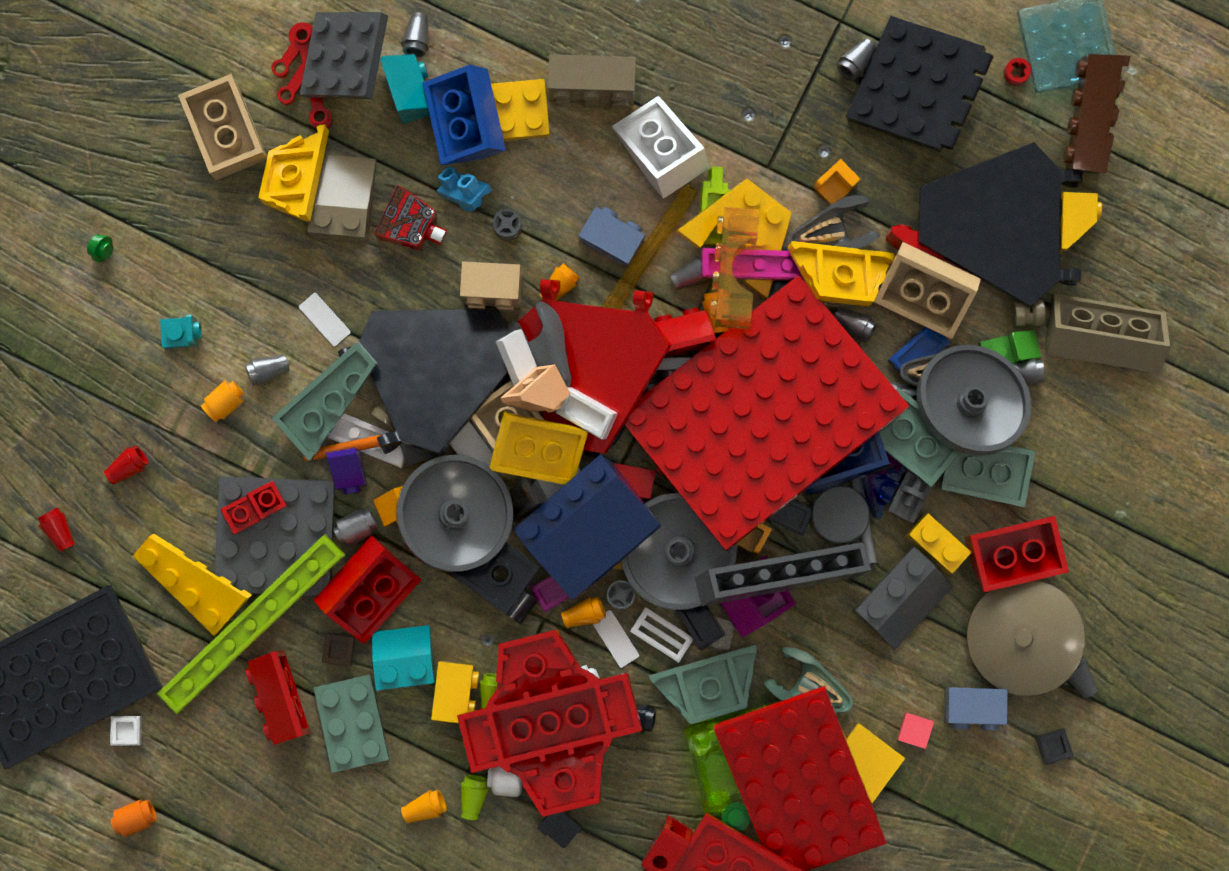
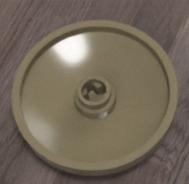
M1035 580L986 593L977 603L970 617L967 642L973 663L988 682L999 689H1007V692L1011 694L1032 696L1054 690L1073 675L1084 654L1086 632L1082 616L1074 602L1059 588L1044 581Z

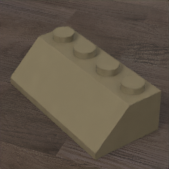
M1053 294L1046 335L1047 354L1059 358L1066 357L1083 360L1088 363L1096 362L1113 367L1137 369L1142 372L1161 373L1170 349L1166 312Z

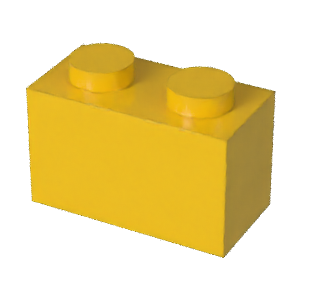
M929 513L924 514L905 535L912 544L947 575L953 574L972 553Z
M438 662L431 720L459 723L457 715L475 711L476 701L471 700L472 689H477L479 672L474 671L475 665Z

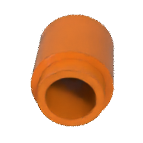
M140 799L114 810V817L110 819L115 833H121L125 838L151 827L152 823L157 821V815L149 799L145 801Z

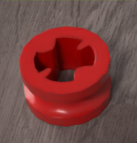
M1023 58L1010 60L1004 69L1005 80L1013 86L1024 84L1031 74V66ZM1016 65V69L1019 66L1023 68L1022 78H1019V75L1014 77L1011 74L1013 71L1012 66Z

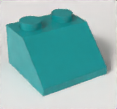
M415 54L380 57L402 124L430 116L422 83L424 82L423 79L429 78L424 62L418 63Z
M430 625L378 631L372 635V661L376 690L436 683Z

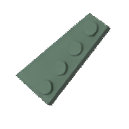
M356 342L272 417L274 422L309 462L318 453L378 364L360 342Z

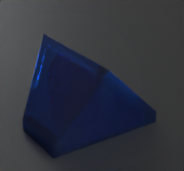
M898 466L861 478L872 518L876 520L882 518V512L886 504L890 503L896 488L900 484L898 482L901 476L907 471L905 467Z

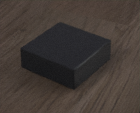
M1064 728L1036 736L1044 765L1074 757Z

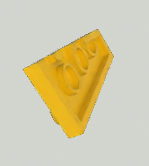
M155 534L149 536L133 555L213 636L222 631L252 596L246 590L240 591L232 586V582L225 577H218L207 570V566L201 562L190 560L183 551Z

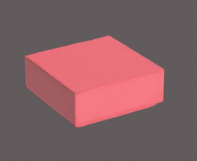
M905 712L897 740L926 749L934 721Z

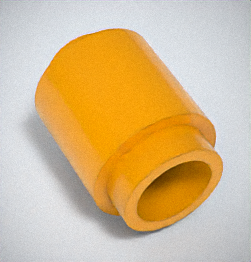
M224 380L204 398L205 402L201 407L213 421L224 420L244 402V399L241 397L244 391L234 381L229 384Z

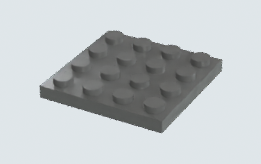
M219 477L214 574L218 577H225L232 582V586L240 591L246 590L249 593L262 594L324 534L333 541L334 481ZM273 481L287 506L233 536L220 509L245 497L247 493ZM332 568L304 595L317 596L331 581Z

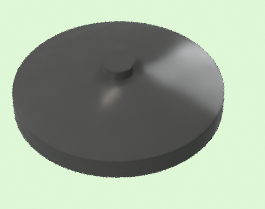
M958 345L945 349L929 362L918 382L917 403L926 426L942 443L961 453L985 456L1001 452L1010 447L1022 435L1028 425L1031 415V397L1027 384L1018 369L1008 359L991 349L977 345Z
M464 455L440 456L418 467L402 486L396 504L397 528L407 549L422 563L446 572L468 571L491 560L506 543L513 522L512 500L501 477L495 471H492L487 464Z
M679 493L661 495L648 501L645 505L662 526L621 561L622 567L632 587L650 603L673 610L695 608L701 606L695 577L708 569L736 565L737 544L726 552Z

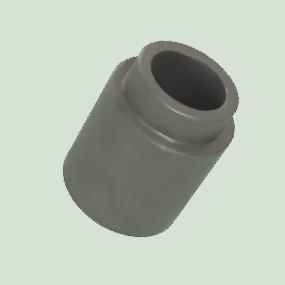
M368 508L364 511L359 509L337 520L336 524L338 527L334 528V532L340 544L346 542L348 547L374 535L373 531L379 529Z

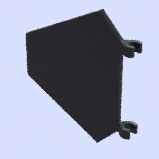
M1033 142L923 185L919 191L918 243L1030 307L1057 282L1076 286L1077 281H1081V269L1060 270L1061 184L1066 187H1078V183L1083 182V171H1061L1039 146Z
M498 309L372 311L359 342L378 363L371 373V377L396 429V432L385 433L377 437L384 454L394 451L403 443L440 455L508 376V370L496 341L507 336L510 332ZM351 347L339 350V356L341 357Z

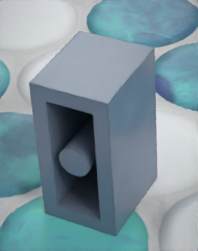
M595 206L578 236L579 241L620 265L629 268L645 240V234L642 233L643 229L634 222L628 221L626 224L617 219L618 214L607 207H603L601 210Z
M945 687L944 722L952 723V729H970V724H981V729L999 730V724L1007 725V689Z

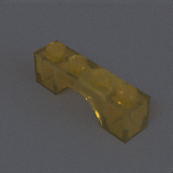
M725 207L724 216H718L717 233L722 234L721 244H716L714 261H719L720 266L719 272H713L712 289H718L717 300L711 299L710 317H715V327L750 329L753 293L745 290L738 284L733 275L732 264L741 252L756 246L760 210Z

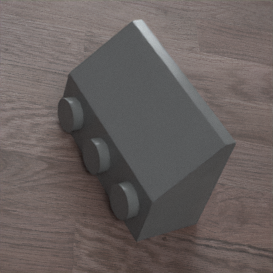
M911 547L858 603L852 612L893 650H896L952 589V585L931 561L918 549Z

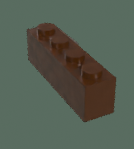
M1087 54L1082 56L1081 60H1078L1075 69L1078 85L1077 89L1073 90L1071 105L1075 106L1073 117H1070L1067 127V133L1071 135L1069 146L1065 147L1063 161L1067 163L1066 170H1081L1097 174L1107 173L1114 139L1113 133H1109L1110 127L1115 126L1118 120L1119 109L1115 101L1119 97L1120 92L1124 90L1125 80H1122L1121 77L1122 67L1129 66L1131 56Z

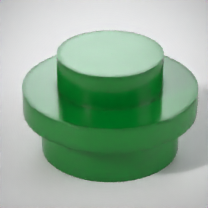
M99 234L91 238L87 246V253L91 256L92 260L100 263L111 256L114 248L112 238Z
M732 802L724 807L721 814L722 822L738 832L744 830L749 825L750 816L744 804Z

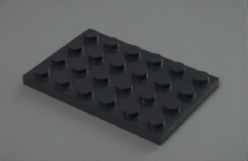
M108 585L0 641V762L4 770L19 764L163 688L112 585Z

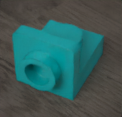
M186 315L185 318L160 319L163 349L198 347V339L202 338L201 323L197 322V318L193 315Z

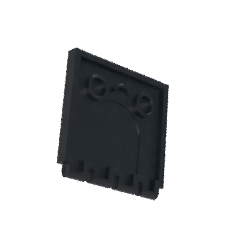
M890 16L846 118L848 121L941 152L943 148L953 150L961 131L952 126L954 124L963 127L972 107L964 99L975 100L983 82V79L975 74L985 76L994 56L985 52L986 49L983 45Z

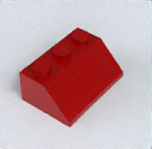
M692 308L683 311V316L672 318L671 314L654 319L671 344L664 358L699 351L716 341L706 310L699 311V308Z
M1055 516L965 537L967 549L972 552L969 555L971 565L983 592L1069 573Z
M371 535L317 595L314 602L329 618L361 643L365 644L422 579Z
M285 650L274 651L247 661L249 668L245 669L249 684L255 685L257 691L254 701L258 712H263L266 723L263 724V730L267 740H272L273 745L311 733Z

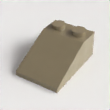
M324 154L311 220L308 221L307 233L311 238L368 243L376 159Z

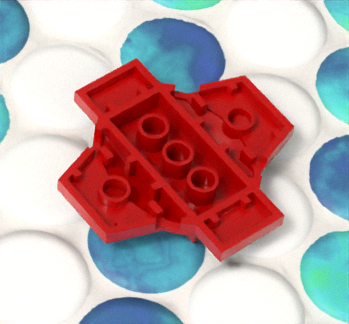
M557 629L500 643L498 645L496 675L497 690L488 700L485 708L457 715L471 773L500 766L506 772L519 776L523 782L524 789L542 817L600 803L604 754L608 751L614 738L643 730L628 672L599 679L593 673L581 668Z

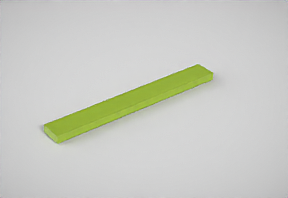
M324 534L167 683L157 695L178 714L345 554Z

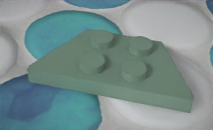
M755 644L649 675V679L690 724L747 708L757 646Z

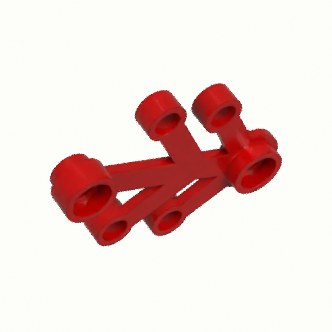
M300 22L290 29L289 41L291 44L282 58L274 61L271 67L272 72L277 78H285L289 75V66L297 55L301 53L302 64L288 85L280 88L277 93L281 104L286 106L294 103L295 95L302 85L313 26L309 23ZM300 32H306L307 38L304 40H299L298 34ZM284 65L286 69L283 73H277V66ZM284 92L291 93V98L289 100L282 99V94ZM310 98L312 110L309 113V121L312 127L317 130V126L325 124L327 129H329L333 122L330 111L324 107L322 98ZM318 113L325 114L324 120L320 122L315 120V116Z

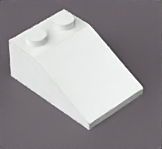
M659 96L612 126L614 132L647 180L663 199L710 169L704 147Z

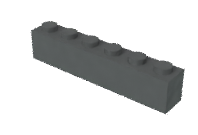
M864 542L708 569L695 577L701 606L854 579L867 573L871 568Z

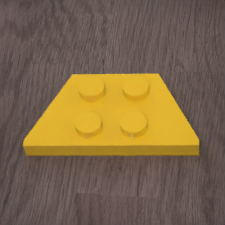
M325 124L317 126L318 132L305 139L300 135L290 140L287 144L280 145L268 152L258 197L264 205L306 222L311 220L329 130Z
M791 241L788 245V251L806 284L810 287L816 299L824 302L870 306L874 302L879 292V286L883 283L886 271L895 257L894 253L797 241Z

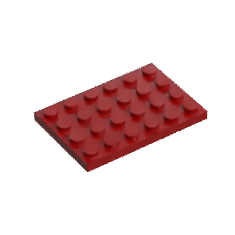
M825 686L714 725V732L763 847L801 870L808 871L887 844L886 837Z

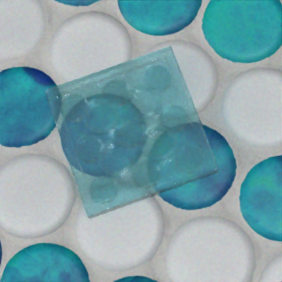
M1063 0L1017 11L1027 60L1031 66V77L1035 94L1078 85L1075 69L1078 60H1081V57L1084 55H1116L1103 0Z

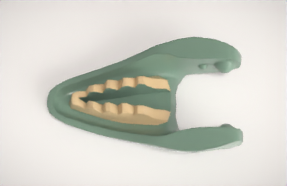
M781 648L783 657H792L794 661L801 662L802 672L796 685L790 690L783 689V686H777L776 681L773 679L765 680L763 684L776 697L783 701L825 686L835 712H847L851 709L853 700L850 694L814 657L806 651L797 648Z

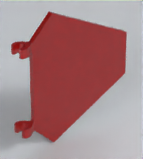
M541 279V302L547 303L557 312L563 325L565 348L571 373V385L569 387L578 390L618 413L607 439H600L590 432L587 434L583 450L605 454L608 452L671 347L670 342L648 313L653 302V292L634 291L633 303L635 311L556 301L555 299L560 290V281ZM536 305L517 322L521 325L528 342L538 337L543 328ZM546 410L542 411L546 421L579 427L556 413L557 410L550 413Z

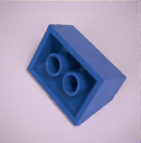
M467 65L422 82L441 165L481 160L506 151L487 68Z

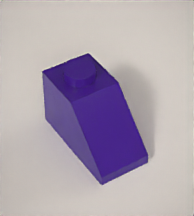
M350 448L326 453L336 490H343L344 495L360 493L361 487L367 486L361 451L357 448Z

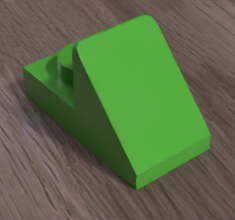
M1035 330L1012 332L1007 336L978 343L979 346L1001 354L1012 364L1033 358H1041Z

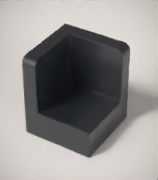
M564 811L546 816L537 826V829L545 836L548 835L562 848H565L576 834L583 829V826Z

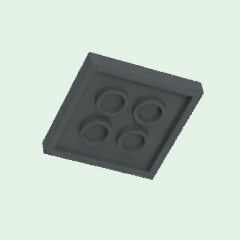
M316 12L300 95L307 98L372 99L388 15L382 12Z

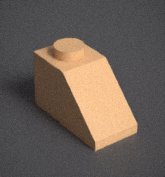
M554 364L535 367L505 393L501 400L505 404L532 412L546 410L550 413L563 405L562 401L570 395V392Z

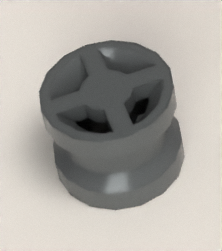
M503 209L497 212L493 219L495 234L505 241L516 239L522 230L519 215L510 209Z

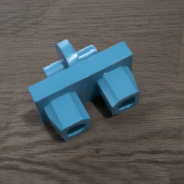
M450 166L446 167L438 176L442 184L437 190L439 196L459 204L462 210L468 212L482 205L481 198L492 191L489 184L477 180L471 174L463 175L458 173L455 168Z

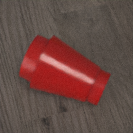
M138 446L127 447L104 471V474L108 481L115 485L144 471L149 461Z
M58 507L37 518L40 522L39 528L57 547L59 552L75 544L65 513H61Z

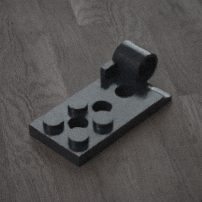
M505 543L491 560L477 568L462 572H448L519 624L523 623L538 602L524 590L541 567L508 543ZM498 567H506L508 569L509 575L504 582H496L494 580L493 574Z

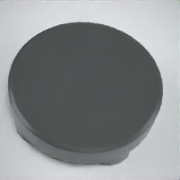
M836 486L824 490L813 504V525L816 531L830 542H852L862 536L867 530L870 521L869 504L861 492L848 486Z

